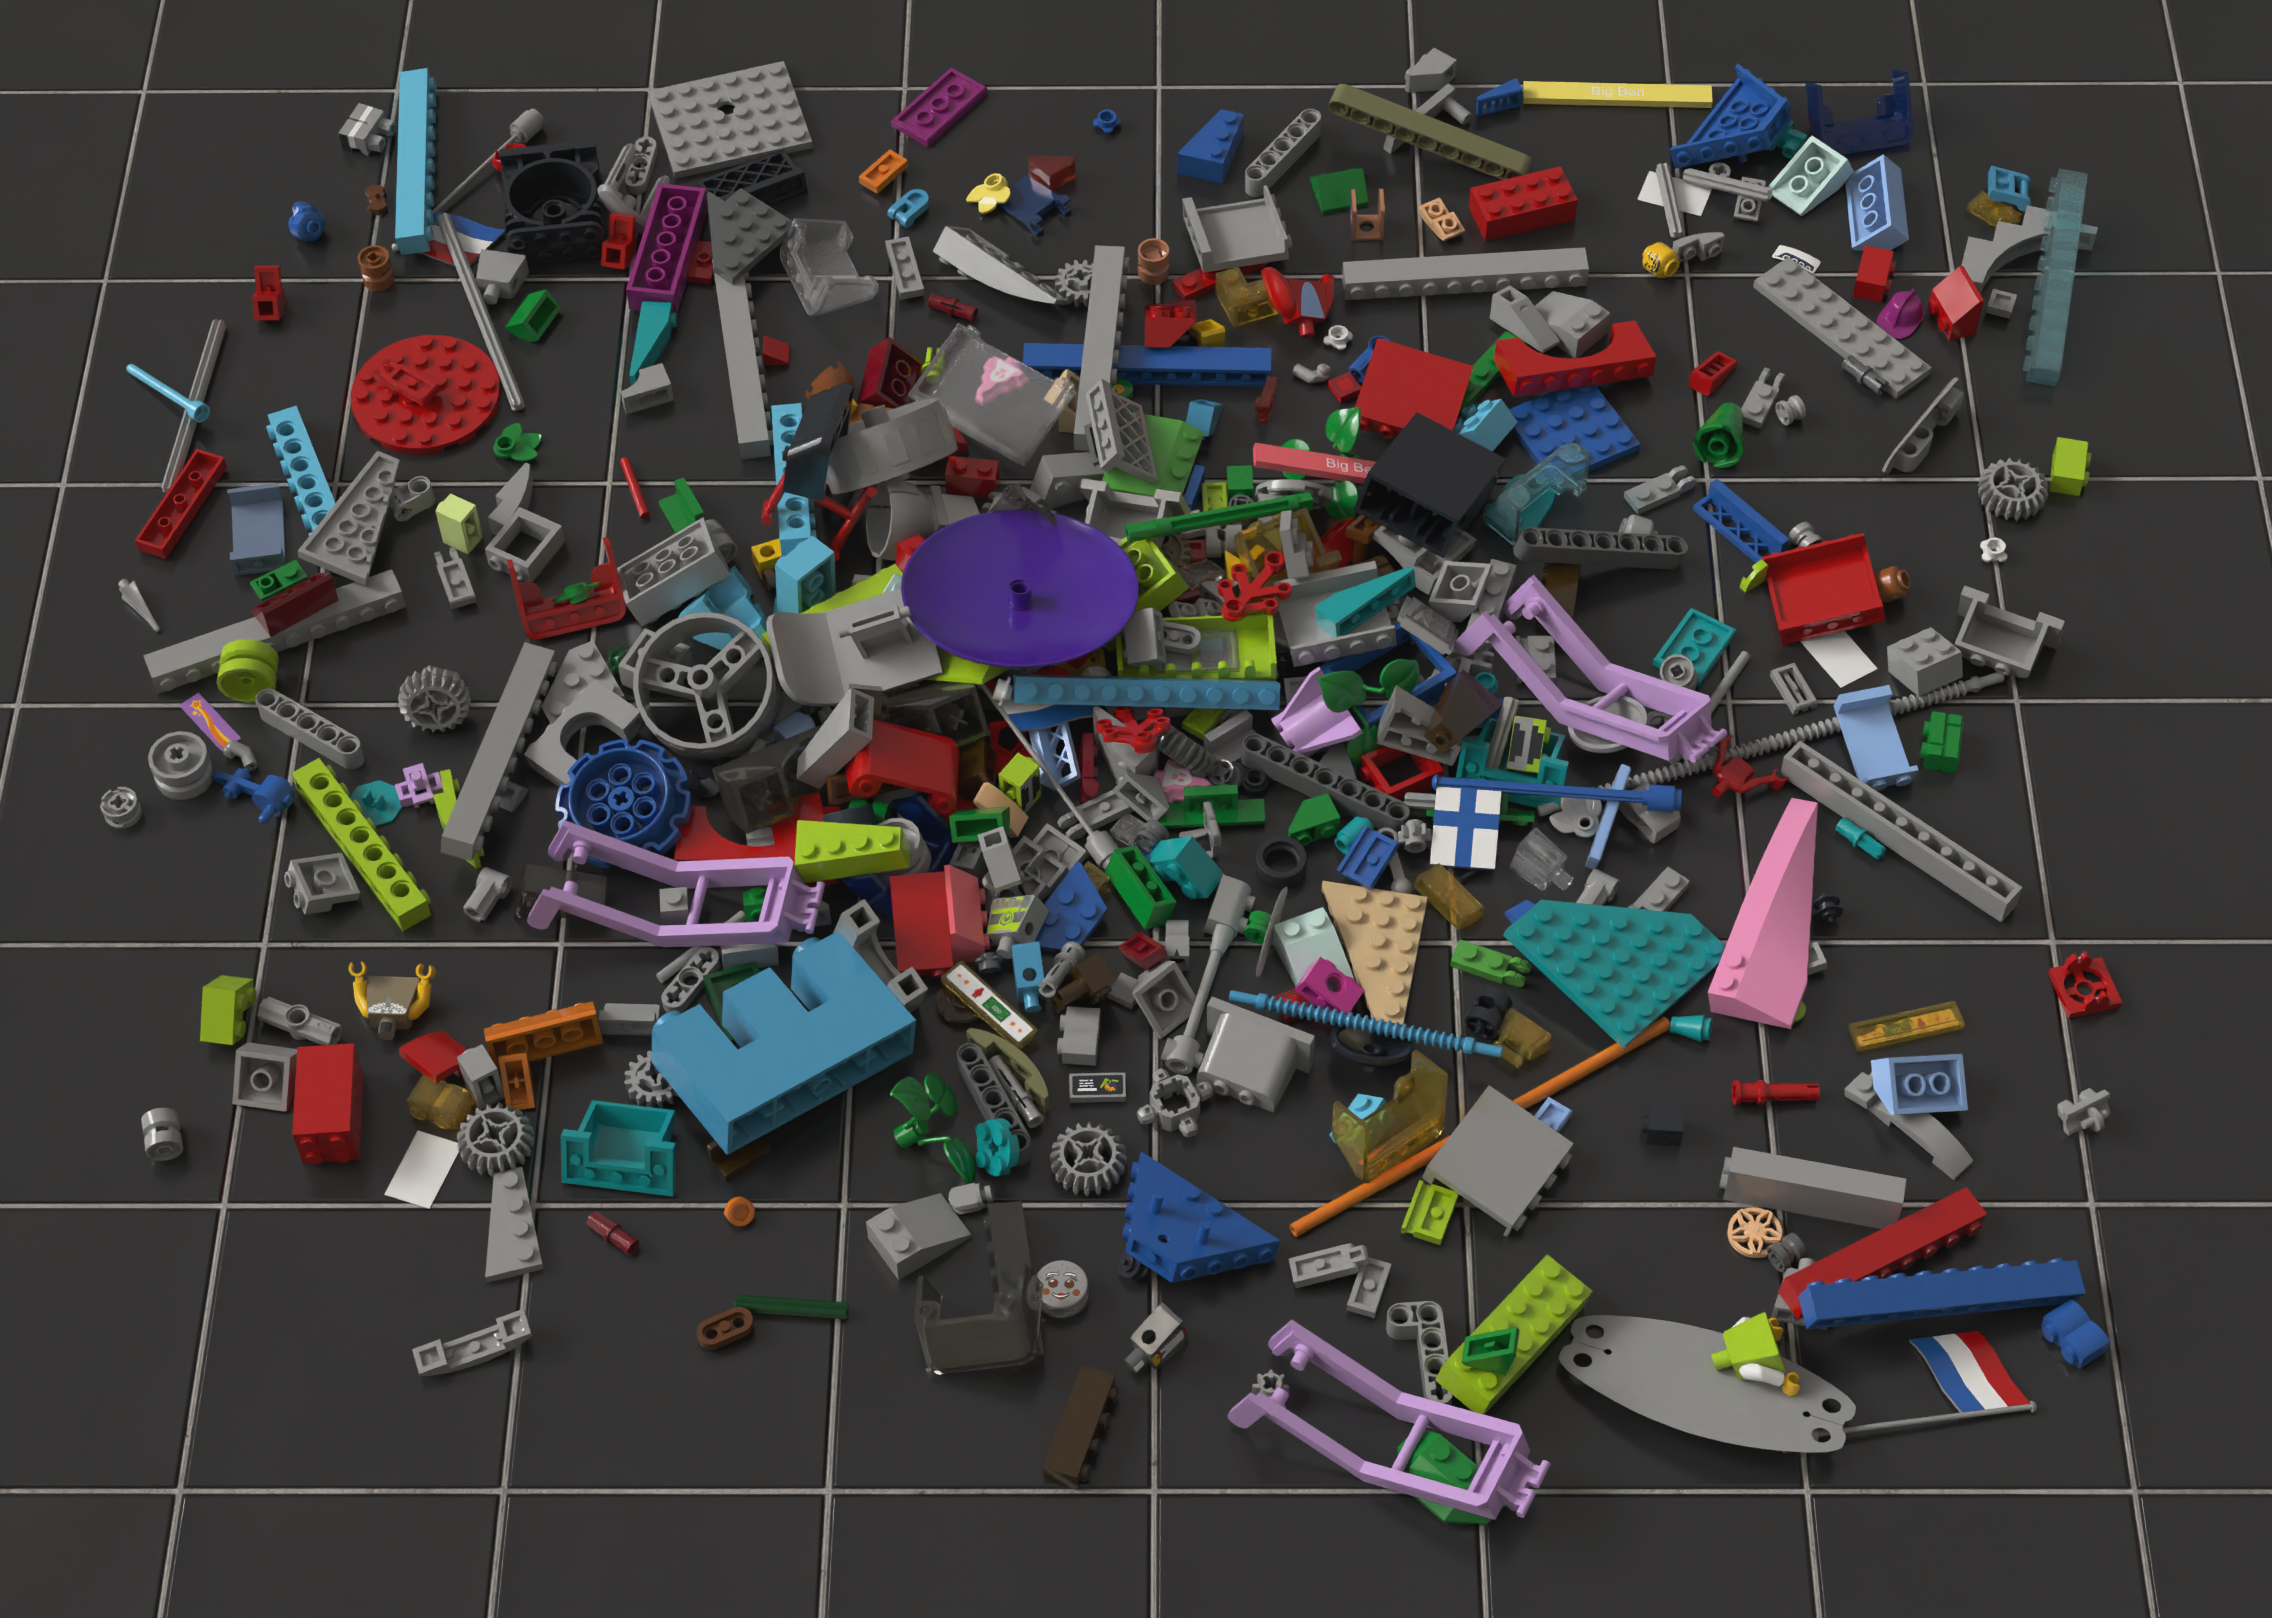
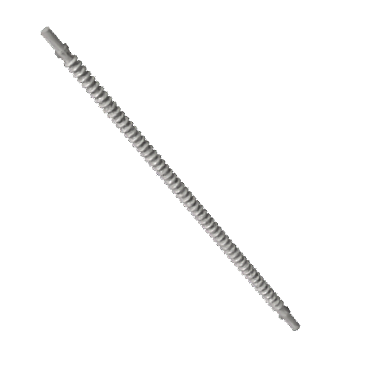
M1997 672L1979 678L1974 676L1966 682L1959 680L1957 684L1952 682L1950 686L1946 684L1944 688L1939 687L1937 690H1932L1919 697L1911 694L1909 699L1904 696L1902 701L1898 698L1895 700V703L1890 700L1888 705L1892 716H1896L1897 712L1903 714L1904 710L1910 712L1911 708L1917 710L1918 706L1923 708L1925 704L1930 706L1932 702L1937 704L1939 700L1944 702L1946 698L1951 700L1953 696L1958 698L1960 694L1965 696L1967 692H1978L1983 687L2003 682L2004 675ZM1833 717L1832 721L1826 719L1825 723L1819 721L1818 725L1812 723L1811 727L1805 725L1804 729L1798 727L1797 731L1791 729L1790 733L1784 731L1783 735L1777 733L1776 737L1770 735L1769 739L1763 737L1761 742L1756 739L1754 744L1749 741L1747 746L1742 743L1740 748L1734 746L1733 750L1727 748L1723 765L1735 756L1741 759L1742 757L1748 759L1749 755L1755 757L1756 753L1762 755L1763 751L1769 753L1770 749L1776 751L1777 747L1783 749L1784 745L1790 747L1792 743L1794 745L1799 741L1804 743L1806 739L1811 741L1813 737L1818 739L1820 735L1825 737L1827 733L1832 735L1834 730L1839 733L1841 727L1838 718ZM1713 752L1712 756L1706 754L1705 758L1700 757L1694 763L1685 760L1683 764L1678 762L1676 766L1671 764L1669 768L1666 766L1662 770L1657 768L1655 773L1650 770L1648 775L1643 772L1641 777L1634 775V779L1628 777L1624 790L1631 791L1644 782L1656 785L1657 782L1663 784L1664 780L1670 782L1671 778L1677 780L1678 776L1684 778L1685 774L1691 776L1692 772L1698 774L1699 770L1703 772L1706 771V768L1712 770L1718 754L1717 752ZM1614 781L1612 782V785L1606 783L1605 787L1599 785L1598 788L1611 789ZM1561 801L1560 805L1550 802L1537 806V812L1540 817L1562 810Z

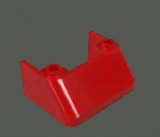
M608 537L603 538L608 563L596 566L591 573L592 583L600 582L601 585L588 591L590 594L588 599L575 604H571L569 599L554 603L552 599L556 596L543 599L540 588L533 582L518 584L512 559L507 560L523 628L528 637L539 640L616 622L623 618L626 612V605L612 546Z

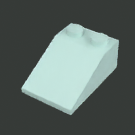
M1811 136L1768 188L1772 189V197L1800 216H1803L1838 191L1854 171L1848 159L1814 136Z
M1323 907L1273 925L1272 943L1295 986H1297L1310 965L1319 957L1331 961L1336 966V969L1354 979L1336 930ZM1327 984L1328 988L1332 992H1334L1333 987L1330 984ZM1305 998L1306 1002L1310 1006L1312 1003Z

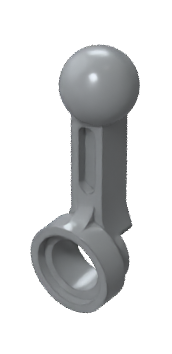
M1381 828L1377 831L1383 835H1390L1398 842V834L1395 830ZM1396 851L1388 864L1393 879L1391 891L1411 894L1413 889L1412 883L1409 879L1405 878Z

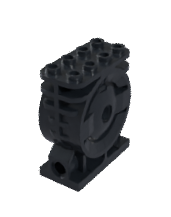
M595 140L499 150L505 190L504 219L508 253L526 255L528 265L601 257L605 232L602 202L597 193L598 187L601 185V171Z

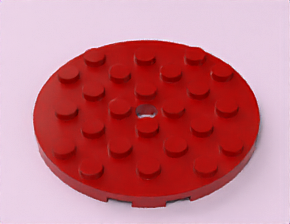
M442 335L411 337L380 350L360 369L351 390V406L359 428L370 440L373 438L381 443L382 447L395 452L420 455L443 452L445 447L456 443L460 446L474 438L476 432L483 425L487 426L498 409L501 398L500 380L492 360L475 345L458 338ZM385 359H389L437 383L440 392L425 406H422L376 381L372 372L378 368L388 373L384 369L382 362Z

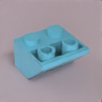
M1502 399L1486 400L1481 404L1466 406L1461 412L1462 415L1456 421L1453 431L1493 451L1517 424V420Z

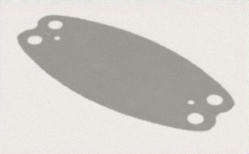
M1614 1315L1581 1317L1575 1319L1570 1331L1574 1337L1572 1343L1564 1346L1559 1355V1361L1572 1375L1630 1410L1690 1434L1740 1446L1803 1453H1822L1839 1450L1843 1447L1846 1439V1434L1842 1430L1844 1423L1852 1420L1856 1411L1855 1404L1842 1391L1782 1356L1781 1358L1786 1370L1784 1376L1790 1372H1795L1800 1378L1797 1383L1800 1385V1389L1795 1396L1786 1395L1782 1391V1384L1778 1387L1760 1381L1738 1380L1733 1366L1716 1371L1711 1354L1727 1349L1723 1333L1671 1321ZM1590 1325H1598L1604 1330V1335L1601 1338L1594 1339L1589 1337L1585 1330ZM1606 1349H1609L1612 1351V1353L1610 1355H1607L1604 1353V1351ZM1579 1353H1585L1591 1357L1592 1363L1588 1367H1579L1573 1361L1574 1356ZM1830 1398L1837 1400L1841 1404L1840 1411L1837 1413L1827 1412L1823 1409V1401ZM1807 1411L1811 1416L1805 1417L1803 1412ZM1816 1428H1824L1830 1433L1831 1438L1824 1443L1817 1442L1812 1437V1431Z

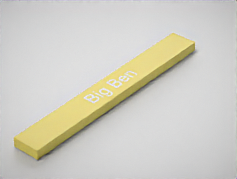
M1523 82V104L1712 108L1713 103L1712 85Z

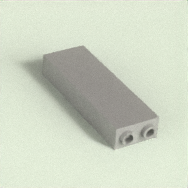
M1733 1147L1731 1158L1725 1157L1719 1188L1725 1189L1723 1200L1883 1229L1899 1219L1904 1201L1906 1178Z

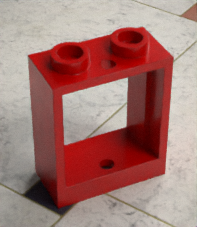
M1383 746L1361 756L1359 773L1365 783L1368 782L1371 787L1404 802L1405 794L1408 792L1426 793L1432 790L1433 777L1437 774L1438 777H1443L1444 769L1437 761ZM1409 754L1422 773L1390 787L1378 770V767Z

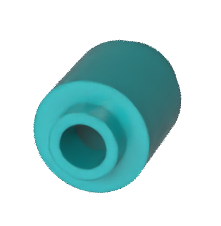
M1357 816L1338 832L1335 844L1343 854H1347L1364 825L1374 830L1373 824L1367 818Z

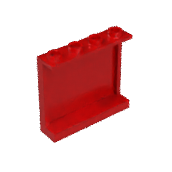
M1377 338L1355 407L1361 408L1360 430L1375 432L1385 438H1396L1415 413L1418 412L1453 431L1470 381L1473 366Z
M1864 533L1852 534L1844 538L1823 541L1818 544L1798 547L1781 553H1772L1762 557V560L1768 564L1766 578L1782 645L1886 621Z

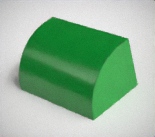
M547 289L528 294L505 326V329L519 339L529 342L538 341L562 306Z
M1010 807L957 810L949 816L952 843L979 841V834L1002 826L1008 836Z

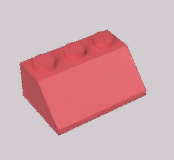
M944 865L953 964L975 962V959L980 958V955L985 953V950H990L989 937L987 933L983 934V927H988L987 911H981L980 905L986 904L984 888H979L978 877L951 865Z

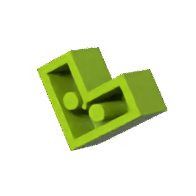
M221 975L203 987L200 1041L233 1045L242 1039L246 1030L243 1012L250 1008L256 1000V988H253L254 979Z

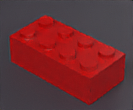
M1561 166L1472 187L1470 188L1469 210L1486 242L1576 220L1578 199Z

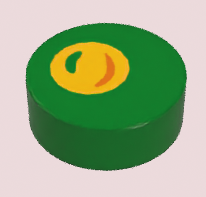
M1117 379V383L1112 384L1116 394L1129 400L1132 398L1133 385L1130 381Z

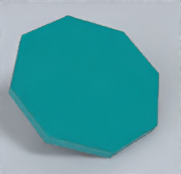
M380 780L358 786L350 797L351 801L357 800L363 810L362 815L365 819L369 817L375 827L392 823L403 808L395 786Z

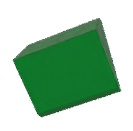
M1354 168L1310 177V183L1322 214L1350 209L1351 189H1355L1356 207L1368 206L1369 204L1363 168Z

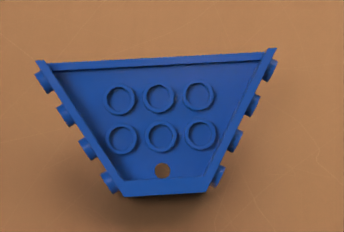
M1737 63L1735 69L1738 78L1687 144L1673 146L1670 149L1674 168L1677 169L1737 156L1739 163H1744L1747 161L1746 154L1769 149L1791 121L1789 112L1791 105L1786 97H1781L1777 94L1774 88L1764 84L1761 78H1756L1752 75L1749 69H1745Z
M1140 1152L1139 1160L1132 1163L1130 1179L1135 1180L1130 1182L1127 1199H1132V1203L1127 1202L1124 1219L1129 1220V1223L1125 1222L1122 1233V1240H1127L1125 1253L1172 1283L1275 1260L1280 1243L1279 1239L1148 1155ZM1164 1238V1239H1166L1168 1242H1167V1243H1162V1242H1160L1158 1239Z

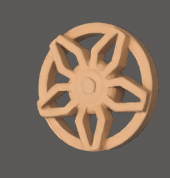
M1755 1207L1740 1209L1733 1215L1728 1225L1727 1235L1732 1247L1740 1254L1750 1258H1763L1767 1256L1766 1249L1762 1250L1763 1242L1780 1243L1782 1227L1771 1211ZM1752 1215H1758L1756 1221H1754ZM1743 1216L1749 1220L1748 1223L1743 1220ZM1765 1217L1767 1219V1222L1762 1224L1760 1220H1762ZM1738 1220L1741 1227L1733 1230V1226ZM1770 1223L1774 1225L1776 1231L1772 1228H1769ZM1739 1233H1743V1236H1735V1235H1737V1234H1739ZM1766 1234H1771L1774 1237H1768ZM1738 1242H1747L1750 1250L1742 1247ZM1754 1245H1759L1757 1251L1755 1250Z

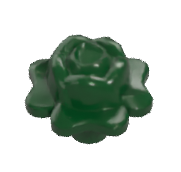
M617 645L615 650L611 649L609 651V659L606 664L608 667H611L610 671L612 674L620 675L618 665L628 653L630 647Z

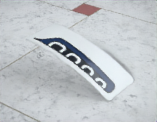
M1779 245L1772 255V258L1780 260L1789 257L1811 274H1814L1821 263L1818 259L1802 251Z

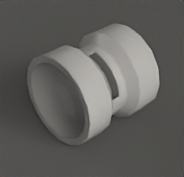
M1809 522L1798 524L1789 533L1791 542L1799 547H1806L1824 541L1820 535L1814 533V528Z

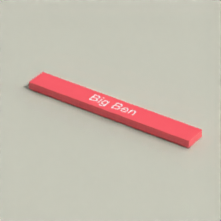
M1255 443L1253 447L1254 467L1340 481L1348 480L1359 484H1364L1368 472L1376 463L1374 461Z

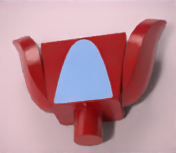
M1272 267L1262 269L1261 274L1269 300L1273 308L1283 317L1284 323L1286 325L1299 326L1301 338L1315 336L1314 326L1326 319L1332 307L1334 276L1327 273L1318 282L1286 279L1279 271Z

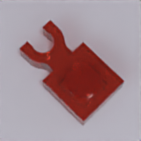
M1267 376L1262 396H1257L1255 411L1259 412L1258 422L1269 423L1273 400L1277 391L1276 377Z

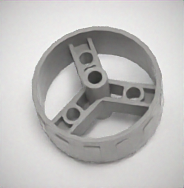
M940 397L920 400L886 411L885 405H881L862 412L863 420L850 424L848 435L837 438L829 458L826 483L829 485L832 494H840L891 478L904 481L910 478V471L926 466L955 452L958 449L955 441L956 437Z
M702 612L688 614L674 619L660 628L646 642L638 656L633 676V692L637 709L647 727L661 743L672 751L695 761H718L724 757L734 758L744 754L753 747L757 738L762 740L769 732L777 718L781 704L782 686L777 676L773 656L765 643L761 641L752 629L739 620L718 613ZM713 632L735 635L707 665L699 664L688 667L662 661L672 648L696 635ZM740 655V661L732 664V658ZM764 657L767 670V686L763 701L755 716L744 728L735 733L727 705V691ZM724 667H727L729 671L719 681L716 674ZM675 674L673 681L665 683L666 677ZM685 678H687L692 689L683 687ZM650 690L695 700L707 743L683 742L670 737L658 729L650 708ZM723 720L719 728H712L715 721Z

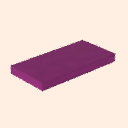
M951 67L891 120L892 127L929 147L988 94L987 87Z

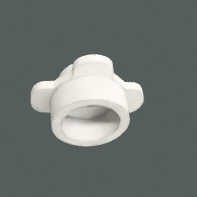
M1335 325L1329 329L1328 336L1324 337V343L1332 345L1338 350H1344L1346 343L1352 340L1353 335L1344 326Z
M1989 538L1982 541L1980 544V548L1983 549L1982 559L1986 562L2006 561L2007 554L2005 553L2006 544L1999 538Z
M1008 676L1007 680L999 678L992 698L999 701L998 706L1000 707L1003 700L1009 701L1012 694L1013 686L1009 685L1010 676Z

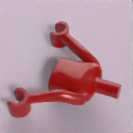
M1732 735L1724 737L1716 744L1719 750L1713 767V774L1719 783L1712 789L1714 796L1720 797L1727 789L1742 794L1767 783L1777 790L1783 788L1788 777L1786 776L1784 779L1778 778L1776 776L1779 771L1778 769H1775L1772 775L1751 779L1754 776V770L1741 758L1732 757L1723 765L1727 746L1733 737Z

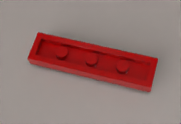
M1268 263L1205 273L1199 268L1173 280L1172 287L1182 300L1194 299L1268 265Z

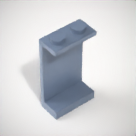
M279 484L227 489L232 506L233 552H230V562L235 576L269 572L286 565L284 508Z

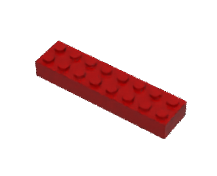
M199 449L195 450L135 539L138 551L167 559L226 470L227 465L224 457Z

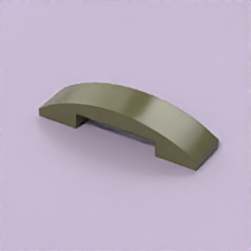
M969 1028L966 1031L967 1043L978 1045L987 1061L996 1055H1000L1006 1065L1025 1081V1092L1031 1094L1033 1097L1032 1102L1045 1113L1049 1110V1095L1044 1079L1033 1062L1021 1050L1007 1040L990 1032Z

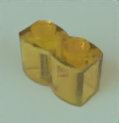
M424 1074L406 1100L413 1117L419 1120H434L437 1126L445 1130L449 1128L459 1130L461 1123L464 1122L467 1114H469L475 1104L470 1091L454 1084H447L444 1081L435 1084Z

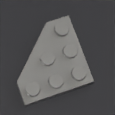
M594 641L568 651L541 706L548 724L554 723L562 714L564 708L572 704L580 695L581 690L594 679L625 700L620 687Z

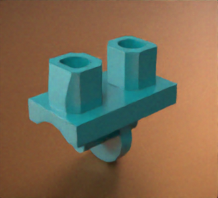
M1790 121L1767 150H1774L1775 146L1783 148L1782 154L1784 157L1792 159L1805 144L1807 134L1796 130L1795 122Z

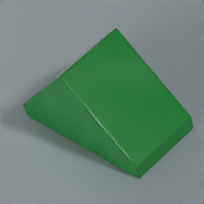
M1514 1327L1465 1337L1462 1363L1465 1366L1506 1376L1516 1357L1520 1330Z

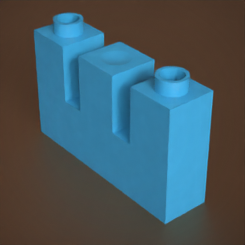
M839 931L822 940L816 937L809 938L802 942L793 953L791 989L810 1010L809 1012L770 967L723 991L722 1026L735 1039L736 1043L741 1047L740 1049L733 1045L700 1004L683 1013L677 1010L670 1011L660 1017L652 1029L653 1065L727 1155L913 1054L915 1018Z

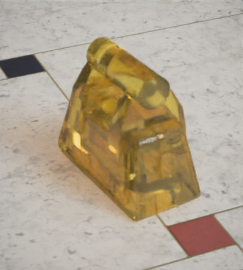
M1509 1008L1498 1032L1499 1039L1493 1044L1503 1047L1501 1057L1518 1068L1527 1059L1533 1060L1550 1050L1552 1035L1514 1008ZM1507 1046H1510L1511 1048H1513V1049H1514L1515 1051H1517L1518 1053L1516 1054L1514 1051H1512L1511 1049H1509Z

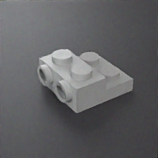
M1292 510L1282 511L1280 536L1288 579H1307L1310 577L1309 568L1314 566L1313 542L1307 541L1306 533H1300L1298 519H1293Z
M342 853L291 860L288 872H285L286 886L288 888L293 887L295 891L294 904L297 908H302L305 915L331 911L332 904L359 899L360 891Z

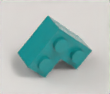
M1193 836L1162 840L1147 857V861L1162 882L1176 881L1182 888V892L1191 900L1208 898L1221 881L1222 876L1225 875Z

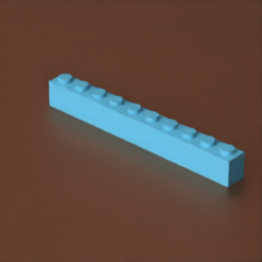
M428 68L400 72L395 240L401 255L430 251V241L434 240L433 230L430 225L434 223V216L431 207H434V198L431 190L435 189L432 173H435L434 161L432 159L435 156V147L432 140L436 139L433 124L436 123V116L433 107H436V98L433 91H437L435 78L430 76Z

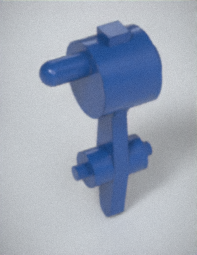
M238 768L233 775L215 771L211 778L216 783L224 785L222 791L225 793L224 797L226 799H236L241 792L252 795L254 804L263 811L259 816V822L262 824L268 823L272 817H279L286 807L289 808L294 802L295 791L290 783L282 777L268 775L263 783L258 785L250 781V770L247 768Z

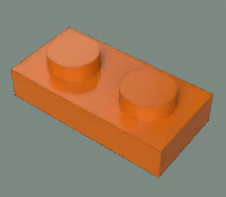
M889 149L859 176V183L878 194L908 167V160Z

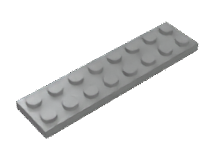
M1787 257L1754 280L1753 287L1843 358L1848 359V356L1852 355L1865 366L1872 367L1874 373L1889 382L1886 391L1897 399L1930 375L1931 366L1791 258Z

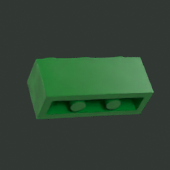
M1137 845L1115 849L1105 871L1110 881L1144 929L1166 925V920L1170 919L1176 900Z

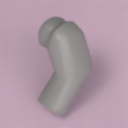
M236 740L227 742V746L223 748V753L226 757L232 759L236 755L239 756L244 767L250 771L258 767L250 747Z

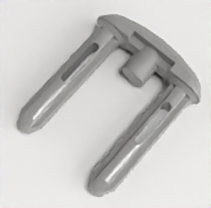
M630 143L623 147L605 184L598 187L597 193L599 199L611 213L636 216L635 232L643 234L658 184H670V178L664 175L657 179L641 213L638 215L633 210L637 203L636 199L631 195L623 196L618 191L636 155V147Z

